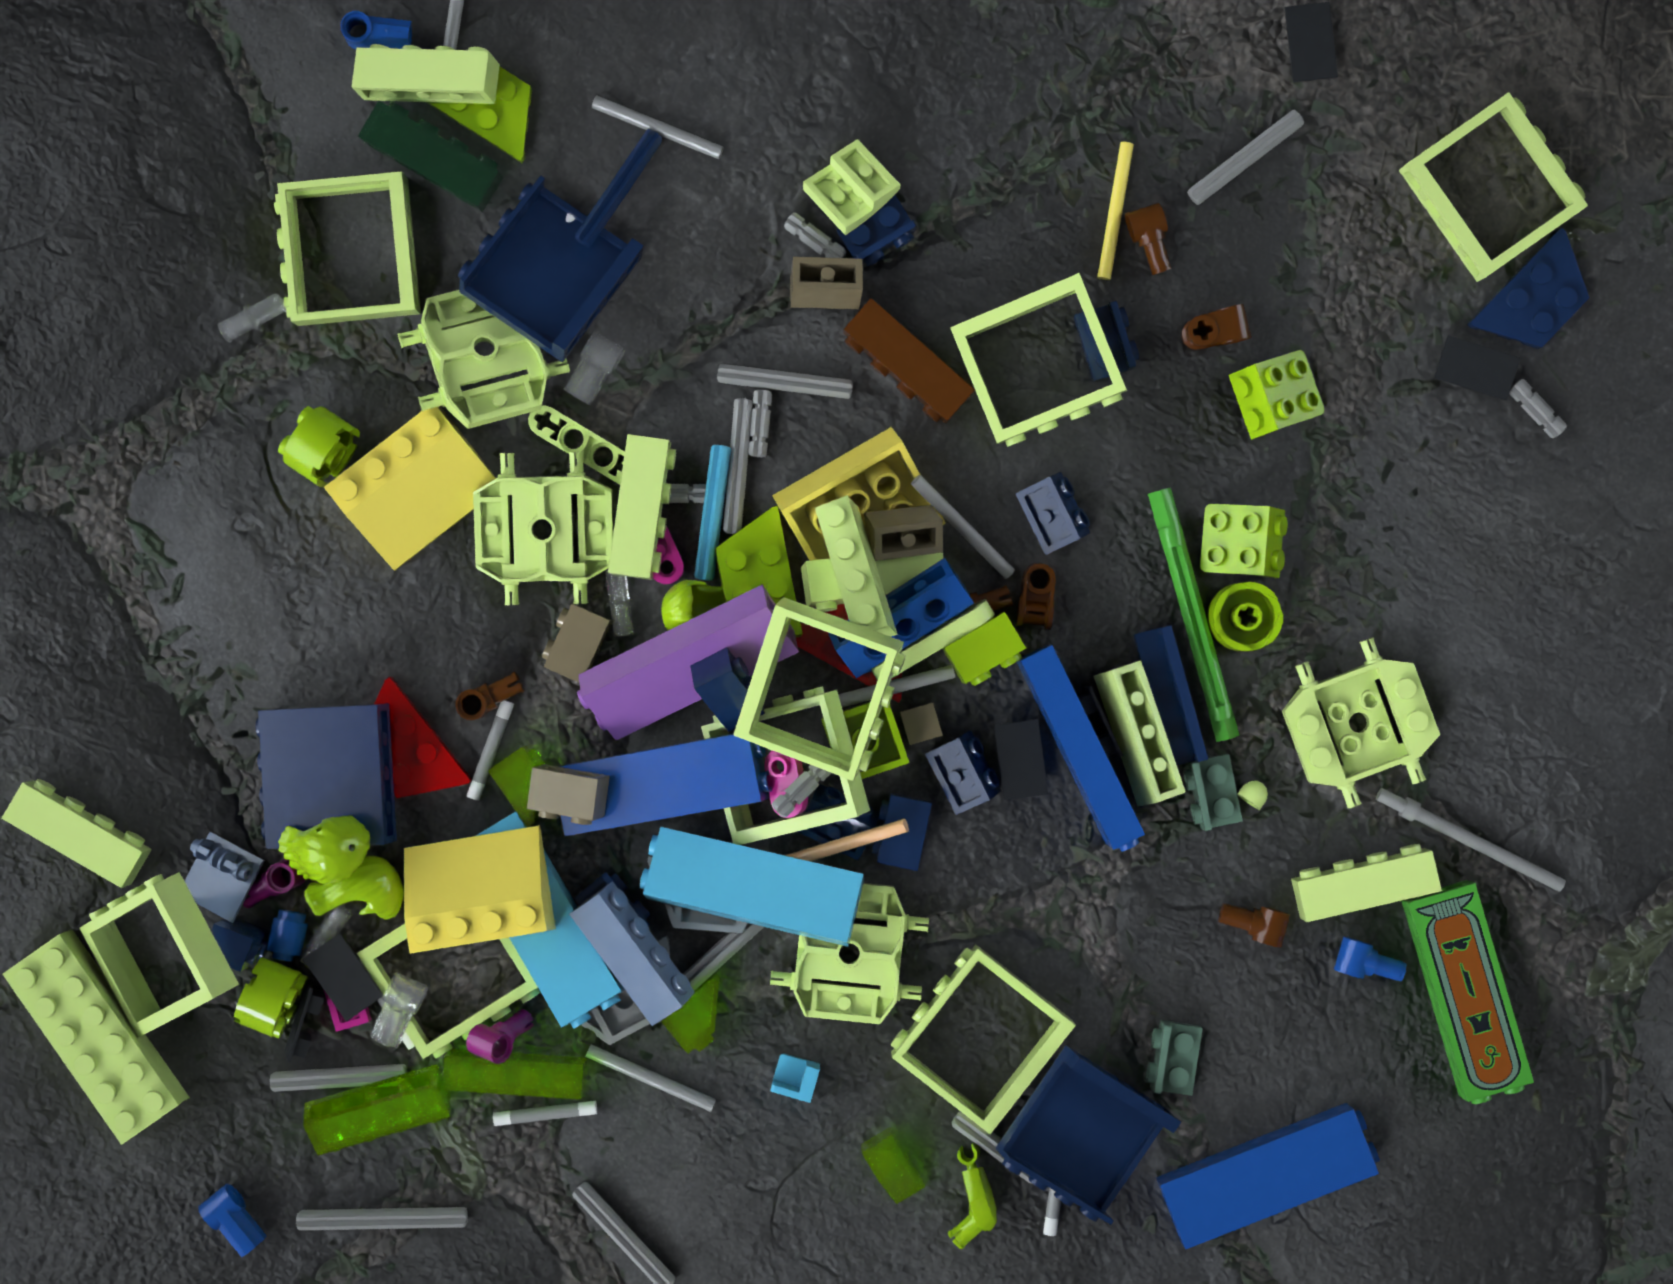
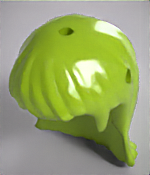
M684 580L672 586L665 594L661 607L662 620L667 631L725 603L722 586H709L706 582L696 580Z
M353 816L330 817L323 819L320 824L305 831L286 826L285 830L281 833V838L278 840L280 845L278 851L284 854V859L290 860L289 866L297 870V875H303L305 880L311 879L320 884L341 882L351 877L352 873L363 863L370 848L371 838L365 826Z
M365 856L363 863L352 873L349 879L328 884L311 882L304 891V897L316 916H321L344 903L356 900L367 903L366 907L360 910V915L376 913L380 918L388 920L395 917L401 908L404 899V887L398 872L387 859L378 856Z

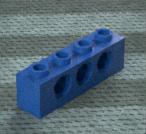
M943 558L886 595L898 634L892 636V638L903 641L902 650H905L908 645L922 636L932 633L939 625L952 617L962 614L966 608L974 604L966 587L946 558ZM828 632L836 652L856 679L864 673L871 672L872 668L885 661L887 654Z

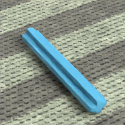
M712 445L709 458L694 573L696 579L711 581L715 577L717 561L715 549L719 546L731 448L724 445Z

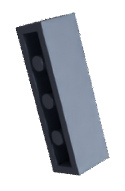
M613 881L584 900L569 914L652 1026L683 1007L695 993L687 977L680 973L671 961L667 950L657 942L649 931L647 923L637 915L628 903L627 896L617 888Z

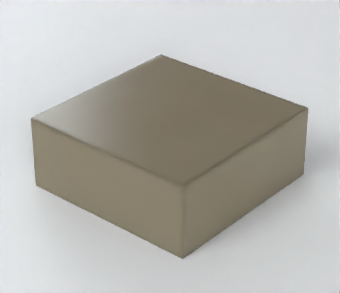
M933 702L900 712L909 745L943 736Z

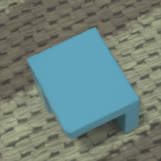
M785 1053L780 1054L770 1091L810 1103L819 1075L820 1063Z

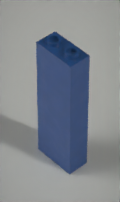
M1045 645L1023 656L1022 659L1017 661V664L1105 844L1113 850L1120 849L1121 852L1135 847L1140 843L1138 838L1145 835L1053 645Z
M734 734L558 766L610 776L604 817L592 821L591 825L572 823L571 817L561 815L564 835L570 836L751 804L769 799V792L772 791V787L768 786L767 775H769V772L765 771L763 757L766 756V748L736 737Z
M1344 1103L1156 1177L1185 1250L1379 1174L1375 1163L1379 1162L1380 1159L1372 1142L1367 1143L1363 1131L1367 1129V1125L1360 1110L1354 1111L1348 1103Z

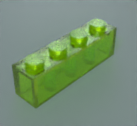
M452 1048L444 1055L442 1090L581 1100L586 1087L587 1058L511 1053L504 1063L495 1064L470 1053L468 1049Z
M435 1064L306 1102L304 1105L303 1127L318 1156L329 1152H336L342 1148L370 1142L376 1138L404 1132L417 1126L438 1122L441 1119L451 1117L450 1092L438 1065Z

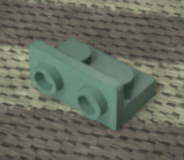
M1222 754L1208 757V760L1201 762H1188V770H1185L1183 773L1187 790H1193L1195 804H1190L1194 824H1200V829L1208 831L1212 830L1213 827L1243 822L1230 755Z
M1160 1020L1159 1028L1153 1029L1151 1048L1156 1050L1154 1062H1149L1147 1065L1146 1083H1150V1088L1154 1093L1161 1094L1164 1091L1189 1096L1193 1095L1203 1030L1201 1026Z

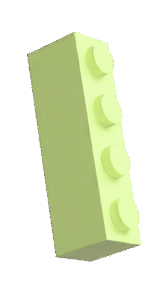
M372 44L370 48L356 49L352 88L363 100L495 104L500 64L487 49L482 47L455 50L448 46H437L434 50L422 49L414 45H404L402 49H393L380 44Z
M627 434L608 573L652 580L653 572L659 573L662 552H656L658 538L664 539L667 518L661 517L663 504H669L671 495V484L666 483L667 471L674 470L676 449H671V442L669 440Z
M847 495L815 507L849 622L890 637L898 635L858 506Z
M943 553L875 561L885 595L942 560ZM831 559L806 561L801 567L806 606L816 607L817 610L822 612L836 610L837 605L844 604Z
M1137 661L1095 675L1094 679L1113 735L1123 754L1121 759L1137 806L1158 803L1185 793L1186 791L1142 662Z
M37 779L36 781L22 782L1 819L120 888L132 885L152 850L144 845V838L131 831L123 833L114 827L115 822L102 814L97 813L94 816L85 811L84 803L73 797L67 796L65 799L54 793L56 788L44 780Z
M1413 844L1401 847V853L1388 856L1387 852H1378L1367 855V861L1354 864L1353 859L1333 863L1334 869L1320 871V867H1313L1299 871L1300 876L1291 878L1300 919L1305 922H1311L1441 892L1433 851L1421 848L1420 844Z

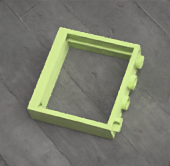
M1509 92L1399 170L1476 282L1489 276L1588 206L1584 200L1586 197L1583 189L1577 183L1570 180L1565 173L1566 167L1562 159L1558 155L1551 153L1545 144L1546 138L1543 132L1537 126H1532L1525 116L1526 109L1522 102L1516 97L1513 98ZM1500 112L1566 208L1491 260L1424 164Z
M402 171L277 183L278 194H275L276 202L274 203L276 214L281 216L282 228L277 229V240L279 248L284 249L285 262L280 264V273L283 283H287L288 297H284V306L286 307L287 318L290 317L292 323L297 326L421 314L408 178ZM390 190L400 303L307 312L296 199Z
M1080 273L950 327L998 444L1005 442L1007 447L1023 442L1026 440L1025 433L1037 429L1039 434L1052 430L1058 427L1056 420L1068 415L1071 421L1091 413L1089 410L1090 406L1102 402L1103 407L1110 406L1123 400L1121 393L1127 391ZM1076 293L1113 384L1003 429L967 339Z
M783 597L774 607L734 736L853 781L860 770L866 772L873 752L867 749L871 739L877 740L884 720L878 717L882 706L888 708L895 688L889 685L893 674L899 675L903 667L906 655L902 654L901 650L904 642ZM791 619L887 654L852 756L758 721Z
M821 686L803 691V699L794 701L792 695L773 699V707L765 708V714L759 717L758 721L820 705L832 749L849 756L853 755L854 750L837 689L824 692V688ZM715 715L713 716V723L701 726L704 739L729 735L727 729ZM860 772L853 781L840 776L847 802L801 813L792 818H780L754 825L748 804L724 808L733 844L743 845L858 817L869 812L870 808Z
M180 872L166 879L160 874L145 881L144 884L128 891L125 895L108 903L107 906L89 914L92 921L79 928L137 1038L239 985ZM151 899L154 900L200 987L196 992L163 1009H160L114 922Z
M405 923L357 953L423 1059L433 1054L435 1059L453 1048L450 1043L459 1036L467 1040L468 1034L475 1025L482 1023L490 1017L495 1022L511 1012L510 1004L518 999L524 1004L540 993L510 938L499 939L526 982L437 1038L429 1041L377 959L378 956L407 939Z
M975 944L971 950L965 948L954 963L958 967L950 977L945 974L933 989L936 995L929 1004L923 1002L912 1016L915 1022L909 1030L905 1031L902 1029L891 1043V1046L894 1047L891 1054L894 1060L987 1133L991 1134L1076 1025L1072 1019ZM978 961L1054 1020L984 1111L908 1052Z

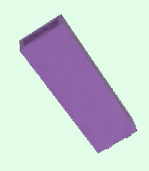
M760 585L579 674L580 690L577 691L580 703L585 709L590 708L599 727L603 731L608 730L613 738L618 740L701 700L702 698L694 689L690 666L726 647L735 658H742L747 666L749 676L753 675L776 603L764 586ZM789 625L778 662L799 652L795 632L791 625Z

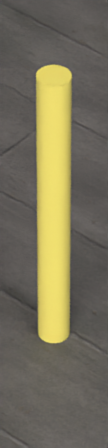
M1120 142L1097 276L1098 279L1111 280L1134 144L1130 142Z

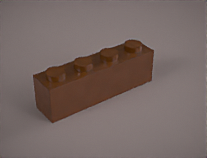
M872 298L843 329V334L847 336L844 342L857 354L860 355L864 351L871 357L873 361L870 365L883 377L890 374L899 383L896 388L905 397L912 400L915 396L925 406L921 410L935 423L941 419L946 424L975 391L974 388Z

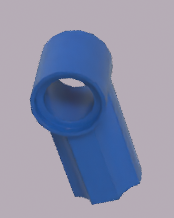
M351 11L342 18L340 24L341 32L347 44L355 50L357 48H370L372 44L402 49L404 45H411L412 43L411 21L367 16L360 11ZM356 25L367 27L365 34L361 37L351 36L350 31Z
M225 1184L201 1203L198 1210L203 1220L212 1229L220 1230L238 1254L243 1257L260 1244L267 1235L246 1211L245 1201L237 1189L230 1184Z

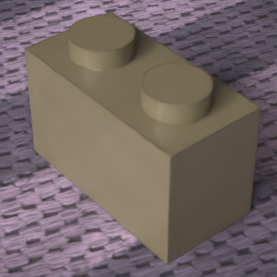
M793 257L790 276L791 307L859 309L863 292L862 259Z
M932 505L864 513L865 531L875 561L943 553V520Z
M571 604L569 609L564 607L556 623V626L560 628L556 640L550 639L542 654V658L546 659L544 667L579 683V674L592 668L612 624V620L576 604Z
M547 764L532 767L527 809L539 811L538 816L542 818L558 819L559 815L571 817L572 823L591 825L592 821L605 815L610 776Z

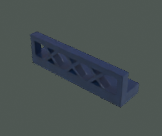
M1172 625L1134 634L1133 637L1139 659L1145 670L1176 765L1208 760Z

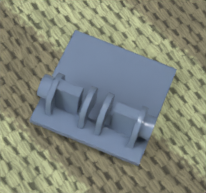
M209 832L206 839H195L191 843L190 850L196 859L185 879V883L196 904L233 923L265 860Z

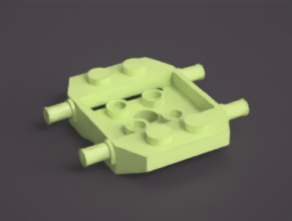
M459 290L427 298L418 329L398 333L401 348L418 343L426 344L440 387L437 393L418 397L422 412L439 406L446 407L467 429L541 410L547 380L552 376L570 373L567 359L563 363L559 360L547 363L543 359L539 346L461 294ZM480 342H488L494 347V352L488 356H482L474 348ZM526 369L528 374L466 391L461 390V386L475 384Z
M569 452L570 473H567V476L516 477L514 470L515 453H500L501 474H498V478L473 492L476 568L495 580L502 582V585H505V605H519L518 585L520 582L571 581L574 592L573 604L580 603V591L581 604H587V583H589V579L609 568L614 533L613 489L585 475L583 466L584 452H577V465L576 452ZM572 494H577L579 563H574ZM510 495H512L514 564H512ZM539 519L548 521L552 526V533L547 539H540L534 534L533 526Z
M1373 637L1359 642L1367 660L1364 662V665L1318 682L1313 676L1309 661L1296 665L1295 668L1302 685L1299 686L1300 689L1297 690L1282 710L1308 782L1337 786V789L1342 790L1347 808H1353L1355 805L1362 804L1354 786L1355 781L1394 766L1406 765L1412 784L1425 781L1426 778L1420 766L1419 757L1440 736L1414 663L1383 659L1378 653ZM1379 678L1403 740L1399 744L1375 682ZM1317 701H1319V703H1320V705H1321L1323 714H1324V716H1325L1326 722H1327V724H1328L1329 730H1330L1331 735H1332V738H1333V740H1334V743H1335L1336 749H1337V751H1338L1339 757H1340V759H1341L1342 765H1341V763H1340V761H1339L1338 755H1337V753H1336L1335 747H1334V745H1333L1332 739H1331V737H1330L1329 731H1328V729H1327L1325 720H1324V718H1323L1322 712H1321V710H1320V707H1319V704H1318ZM1359 712L1365 716L1367 723L1362 731L1354 732L1350 728L1349 720L1353 714Z
M864 883L855 918L887 921V926L854 923L849 943L858 947L860 951L859 957L853 962H846L841 959L839 954L843 945L799 935L795 972L787 973L771 970L770 985L790 987L805 1017L881 1024L897 1001H900V998L921 1001L922 986L903 985L899 982L904 932H907V930L928 932L929 917H914L905 914L894 886ZM812 979H821V980H831V981H841V982H850V983L879 985V986H881V987H880V988H877V987H867V986H857V985H848V984L819 982V981H812Z

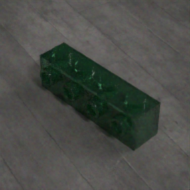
M378 100L358 137L366 145L483 213L503 179L499 170L496 169L499 164L483 154L476 158L466 152L469 148L466 144L452 136L447 141L437 135L439 129L426 120L420 119L419 123L407 117L409 111L397 103L391 101L388 106Z

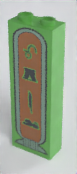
M1463 880L1441 887V892L1402 900V905L1458 1095L1467 1102L1471 1101L1472 1104H1480L1490 1101L1492 1099L1491 1095L1504 1092V1094L1521 1092L1525 1089L1524 1085L1534 1083L1476 883Z

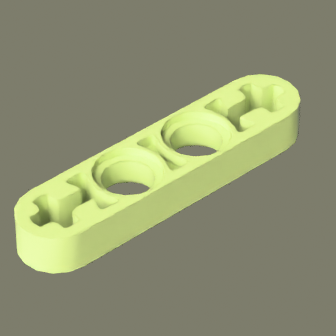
M543 405L541 410L530 412L528 424L536 435L568 454L569 452H576V459L577 452H584V464L620 485L622 472L617 470L616 476H613L610 472L616 468L620 456H624L625 451L552 407ZM547 412L551 413V422L559 427L562 420L567 422L559 431L556 441L552 439V436L556 434L555 431L548 427H544L542 431L538 429L540 425L536 421L538 415L545 416ZM576 429L582 432L584 441L579 448L571 449L566 446L564 438L568 431ZM601 447L609 448L613 453L612 462L605 467L598 466L594 461V454Z
M984 599L971 605L962 614L950 618L939 625L932 633L922 636L908 645L905 650H901V653L906 655L900 673L993 618L995 613L987 600ZM884 661L871 669L877 680Z

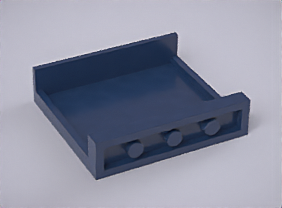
M540 176L534 185L528 183L524 187L518 198L520 202L514 210L511 208L506 210L498 225L500 228L494 236L488 234L484 238L478 249L480 254L473 262L468 260L463 265L458 274L460 278L459 292L563 363L641 260L644 245L633 238L626 244L603 228L591 247L583 246L575 239V234L587 216L544 188L545 178ZM567 213L572 215L575 220L566 222Z
M389 703L258 710L255 728L257 736L260 737V752L257 764L262 772V787L260 788L259 799L264 807V821L261 826V834L265 840L266 849L279 848L278 840L281 838V833L285 830L286 826L305 831L320 824L325 818L353 816L361 822L370 833V845H384L397 841Z
M1066 1045L995 1149L1004 1158L1002 1164L1011 1172L1020 1175L1023 1171L1029 1175L1028 1180L1039 1189L1045 1191L1049 1187L1055 1191L1054 1196L1064 1204L1071 1207L1073 1203L1081 1206L1079 1210L1089 1219L1097 1222L1100 1218L1111 1225L1114 1220L1106 1213V1210L1162 1128L1164 1127L1174 1133L1181 1124V1121L1162 1105Z

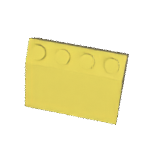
M439 406L418 413L324 488L347 518L390 567L396 571L474 510L473 492L495 480L496 477L442 407Z
M892 427L772 495L809 561L830 559L815 510L817 506L848 495L858 506L865 528L864 513L931 505L911 485V482L920 473L903 441ZM936 510L938 515L943 520V525L946 524L943 516Z
M540 825L404 848V919L409 953L556 929Z

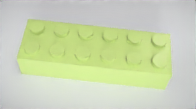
M73 929L57 935L2 974L121 1145L190 1098L147 1035L144 1034L137 1038L103 972Z

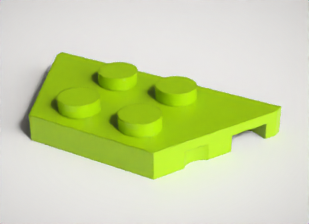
M499 66L495 104L426 102L520 163H523L525 160L524 149L526 132H528V110L531 103L532 88Z
M775 506L716 547L715 553L725 602L760 585L764 586L776 604L783 597L796 601L778 506ZM791 619L790 625L794 629L795 636L801 637L802 629L800 622Z

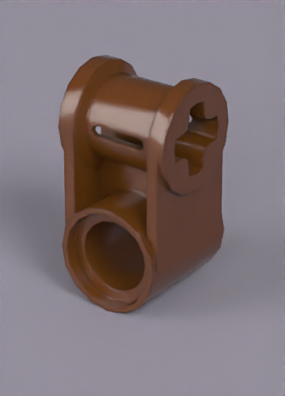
M1244 304L1233 305L1196 316L1191 321H1188L1181 331L1183 343L1193 350L1221 344H1233L1252 338ZM1197 327L1199 330L1205 329L1206 335L1202 338L1200 335L1194 336L1193 330Z
M1033 563L1024 570L1021 593L1017 605L1016 626L1021 627L1023 624L1044 626L1045 630H1051L1054 614L1056 576L1053 569L1048 565ZM1036 569H1043L1048 575L1047 584L1042 588H1034L1030 583V575ZM1028 611L1042 612V615L1029 614V613H1027V612H1028Z

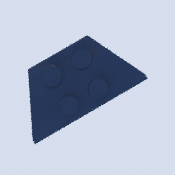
M1562 227L1558 229L1467 325L1475 330L1481 329L1497 334L1498 337L1507 340L1520 341L1523 345L1536 349L1542 348L1590 298L1566 231Z

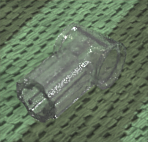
M595 331L585 344L580 355L581 361L565 386L564 391L591 405L607 376L611 375L619 365L626 349Z
M396 972L383 998V1001H385L370 1036L385 1046L398 1048L413 1014L416 1015L421 1007L429 986Z

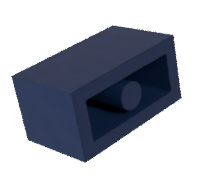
M726 647L692 664L690 668L694 689L729 732L736 728L751 678L742 658H735ZM764 706L762 708L760 716L765 714Z
M890 793L889 800L882 799L878 819L884 820V825L906 819L909 832L874 842L871 853L877 854V863L918 871L932 805L931 801Z
M235 918L233 923L223 919L214 923L211 932L230 968L241 972L252 965L254 966L261 957L265 958L268 952V941L266 939L269 930L239 918Z

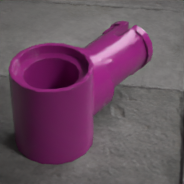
M283 859L272 864L268 870L261 874V878L254 881L248 893L250 897L244 901L243 905L249 909L271 895L276 897L300 886L305 882L303 875H297L296 869L289 866L290 860ZM283 868L290 872L291 882L284 879L282 875Z
M520 1009L504 1022L499 1021L492 1026L485 1024L475 1025L468 1034L466 1047L470 1053L495 1064L504 1063L512 1053L514 1040L533 1028V1023L531 1022L533 1018L528 1011Z

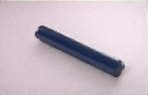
M652 129L645 131L575 234V239L587 248L593 245L661 145L662 136Z

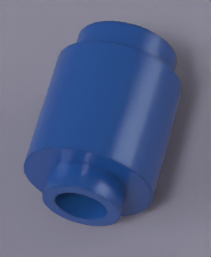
M279 909L278 916L273 917L267 950L273 952L272 958L293 961L294 956H301L308 923L305 922L306 914Z

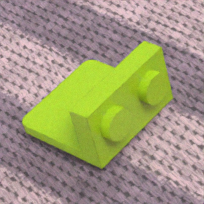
M1302 350L1253 364L1228 375L1251 440L1324 413V405L1307 357Z
M1208 504L1204 512L1200 560L1201 570L1208 573L1279 578L1280 571L1285 563V555L1282 550L1283 536L1286 535L1288 528L1285 510L1271 506Z

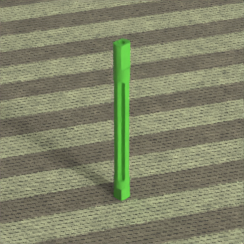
M1171 487L1149 493V501L1167 559L1216 742L1230 740L1240 736L1187 550Z

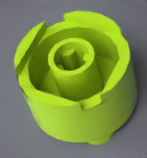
M307 406L298 416V426L292 435L286 436L280 443L278 452L283 455V462L317 486L325 487L328 483L324 480L330 474L336 478L351 460L357 448V445L352 441L354 435L360 438V431L323 406L315 409Z
M1241 582L1222 588L1213 597L1208 608L1207 621L1211 634L1224 647L1235 651H1255L1267 646L1276 639L1282 628L1283 612L1278 598L1271 589L1256 582ZM1248 609L1247 615L1251 617V622L1241 624L1242 619L1238 616L1239 611H1246Z
M261 957L251 972L257 975V977L254 976L249 984H245L234 1012V1022L279 1039L283 1034L286 1024L290 1025L296 1014L298 1006L294 1002L297 995L300 996L303 993L309 977L303 975L302 972Z

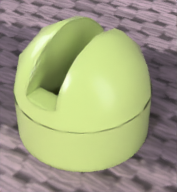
M1250 781L1242 786L1237 795L1252 807L1260 810L1267 800L1268 792L1262 782Z

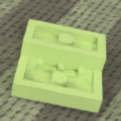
M858 139L833 154L830 159V165L803 181V190L844 235H847L874 215L899 191L901 186Z

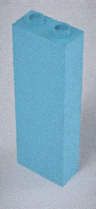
M516 811L476 836L531 826L523 812ZM544 850L556 929L509 938L561 1028L571 1024L573 1029L591 1019L588 1012L598 1006H601L604 1011L621 1001L618 994L625 991V989L569 915L578 906Z
M660 827L658 835L652 836L648 852L649 855L653 856L650 869L644 868L640 880V888L644 889L643 895L646 899L849 946L864 884V874Z

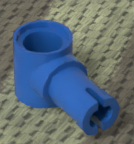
M1343 936L1334 970L1364 979L1365 975L1372 976L1375 974L1396 981H1402L1407 965L1403 961L1378 954V951L1373 949L1371 944Z

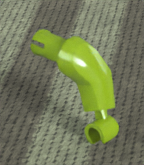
M974 1142L971 1144L974 1153L973 1158H968L964 1155L962 1146L957 1153L958 1160L967 1166V1170L963 1171L962 1175L969 1201V1215L948 1231L951 1239L955 1237L952 1242L959 1249L965 1248L980 1232L991 1231L997 1223V1210L992 1189L984 1168L977 1167L976 1160L980 1155V1148Z

